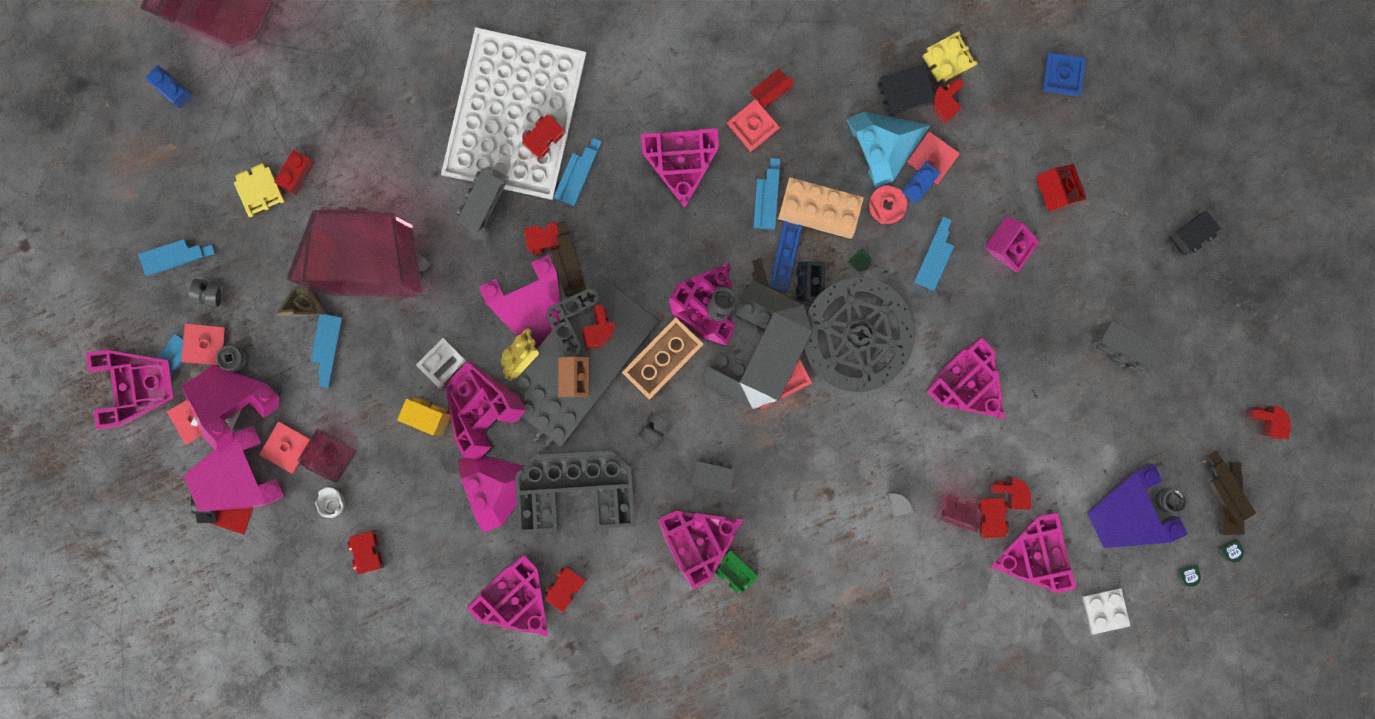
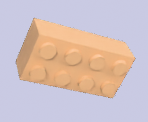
M789 177L778 219L852 239L864 197Z
M675 317L622 373L651 400L704 344Z

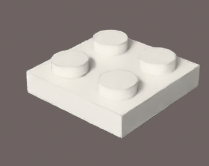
M1121 588L1082 596L1092 635L1130 626Z

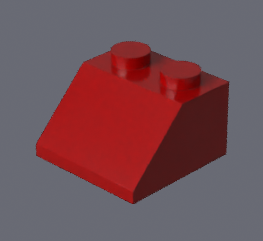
M1074 164L1056 167L1036 176L1038 187L1042 191L1044 203L1049 212L1087 199Z

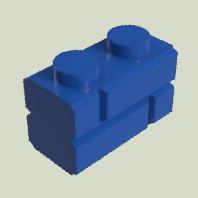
M159 65L155 66L145 78L178 108H181L192 96V93Z
M926 160L903 189L902 193L917 204L941 174V171Z

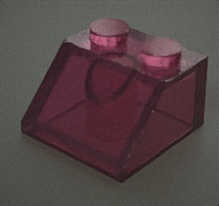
M317 428L297 461L307 470L337 483L357 450L335 436Z
M950 494L947 497L942 496L934 518L978 533L981 510L976 508L977 504L966 501L965 504L958 502L959 498Z

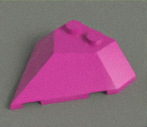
M718 128L641 134L642 154L684 208L719 148Z
M730 262L677 284L669 299L673 316L700 338L723 345L728 344L735 330L732 315L730 314L724 321H715L708 316L706 307L716 289L726 287L732 290V282L729 280L728 271L731 269Z
M980 337L961 349L933 377L926 392L938 405L1006 419L1005 412H1003L999 374L996 369L995 351Z
M482 456L480 459L463 458L457 460L463 486L473 514L483 533L502 526L517 506L515 475L524 465Z
M676 510L658 519L664 540L681 574L692 589L711 581L744 519L687 513Z
M1058 512L1038 516L990 566V568L1056 593L1077 589L1062 535Z
M524 554L505 567L478 593L466 608L480 623L494 624L499 627L527 633L532 632L549 637L538 570Z

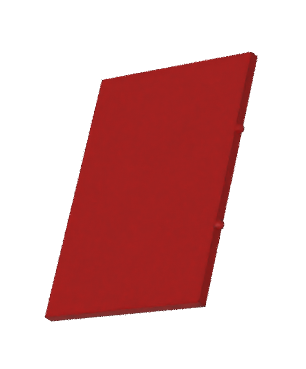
M253 508L217 510L218 521L217 523L210 524L244 535Z

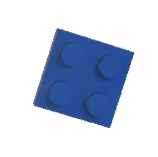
M1048 52L1042 91L1077 97L1081 96L1086 58Z

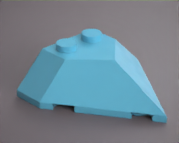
M865 111L846 119L853 136L857 137L870 169L868 172L875 189L894 181L931 126L929 124Z

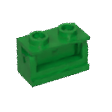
M730 549L725 553L715 571L722 580L726 578L730 582L729 587L736 593L740 591L742 594L758 578V575Z

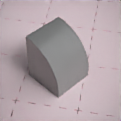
M887 493L891 516L913 513L910 502L904 496L896 493Z

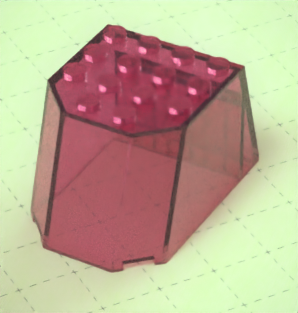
M144 0L140 9L177 33L234 57L258 48L273 15V1Z
M321 207V210H312L287 275V280L328 296L414 298L415 294L421 295L422 286L412 225L405 222L404 218L396 217L394 213L368 211L367 208L356 207V210H350L346 207H339L338 210H333L329 207Z

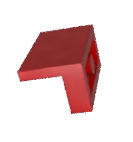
M777 69L753 88L750 94L765 109L791 89L794 81L790 76L787 78L780 69Z

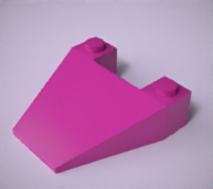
M549 255L531 262L539 280L505 295L497 279L479 286L486 304L516 336L520 335L527 328L531 329V337L535 340V347L540 346L552 331L546 317L548 308L561 302L559 275ZM553 310L552 315L550 317H555L558 324L560 321L558 318L560 312L556 313L555 310Z
M111 350L86 352L88 372H111L115 407L94 410L96 429L104 430L122 427L174 399L169 360Z
M467 361L445 385L455 442L463 458L480 459L491 448L484 431L496 419L502 422L515 423L527 411L516 393L470 361Z
M212 365L182 386L203 438L216 452L233 441L232 429L224 421L244 406L250 404L263 418L279 408V396L266 383L221 369L215 365Z
M254 426L235 432L232 442L218 452L213 450L183 475L198 512L263 507L284 497L277 479L259 486L257 485L244 455V452L257 448L261 444Z

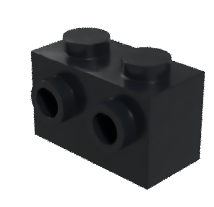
M1205 211L1173 233L1171 237L1184 254L1188 252L1193 254L1202 248L1201 243L1205 240L1209 242L1217 237L1216 232L1221 228L1209 212Z
M798 262L796 268V275L798 277V285L796 286L797 300L814 301L818 294L825 289V262Z

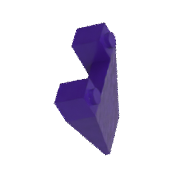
M1147 463L1130 471L1087 512L1103 548L1171 543L1188 535L1180 517L1171 516L1160 521L1145 490L1162 482L1155 464Z

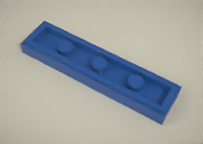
M788 221L783 222L769 286L772 290L788 293L802 229L800 224Z

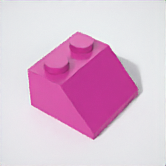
M1006 216L989 239L985 248L993 257L1018 273L1039 241L1024 223Z

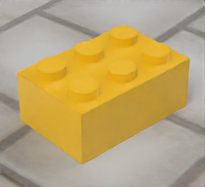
M413 397L412 399L406 398L397 421L433 436H443L451 416L447 413L448 409L439 405L431 404L429 406L431 402Z

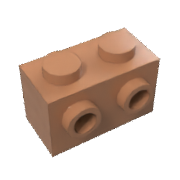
M588 357L558 358V397H589Z

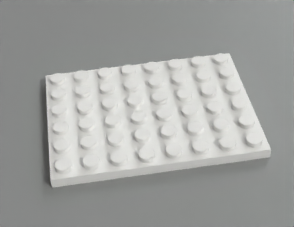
M475 27L441 175L476 183L473 181L476 173L491 167L509 177L504 187L505 190L553 200L587 53ZM548 114L565 130L566 134L556 144L552 142L549 145L550 151L539 161L521 142L523 141L522 137L524 134L536 127V121L541 116L545 117Z

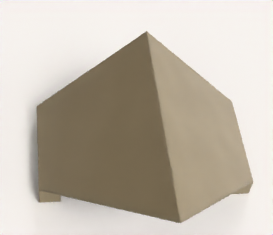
M305 286L295 287L291 290L277 311V315L305 317L326 315V312L310 287Z

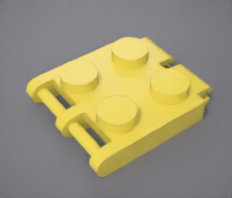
M960 31L927 48V53L922 56L929 68L935 65L931 72L937 82L943 80L945 83L978 64L971 56L970 48L963 42Z
M263 163L252 167L251 171L253 174L251 175L248 170L235 175L237 181L234 182V185L249 217L254 216V213L263 209L266 211L270 206L279 202L281 204L285 202L279 186L274 183L275 177L271 168H266Z
M529 328L518 335L501 355L500 362L504 376L509 381L513 380V378L516 379L539 354L534 346L535 340L531 337L532 331Z

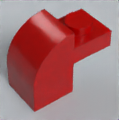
M960 78L956 82L952 80L945 87L947 91L940 86L934 94L935 101L932 104V108L936 116L944 124L962 108L952 98L965 84Z
M602 304L595 305L593 309L596 325L583 327L582 334L586 350L604 346L613 334L614 322L606 323V321H609L608 312L603 309Z
M1273 405L1267 406V408L1255 407L1253 410H1247V418L1265 421L1263 436L1289 439L1291 421L1284 409Z
M1009 478L1008 485L1007 481H995V484H989V492L1008 493L1009 509L1031 510V492L1023 481L1017 478Z

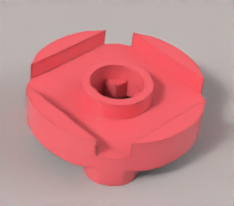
M887 185L879 187L869 199V212L880 224L896 223L906 212L907 198L898 188ZM885 200L893 203L891 210L883 207Z

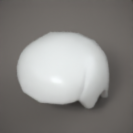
M333 487L321 489L318 492L319 497L315 501L318 513L325 518L338 516L345 507L343 494Z

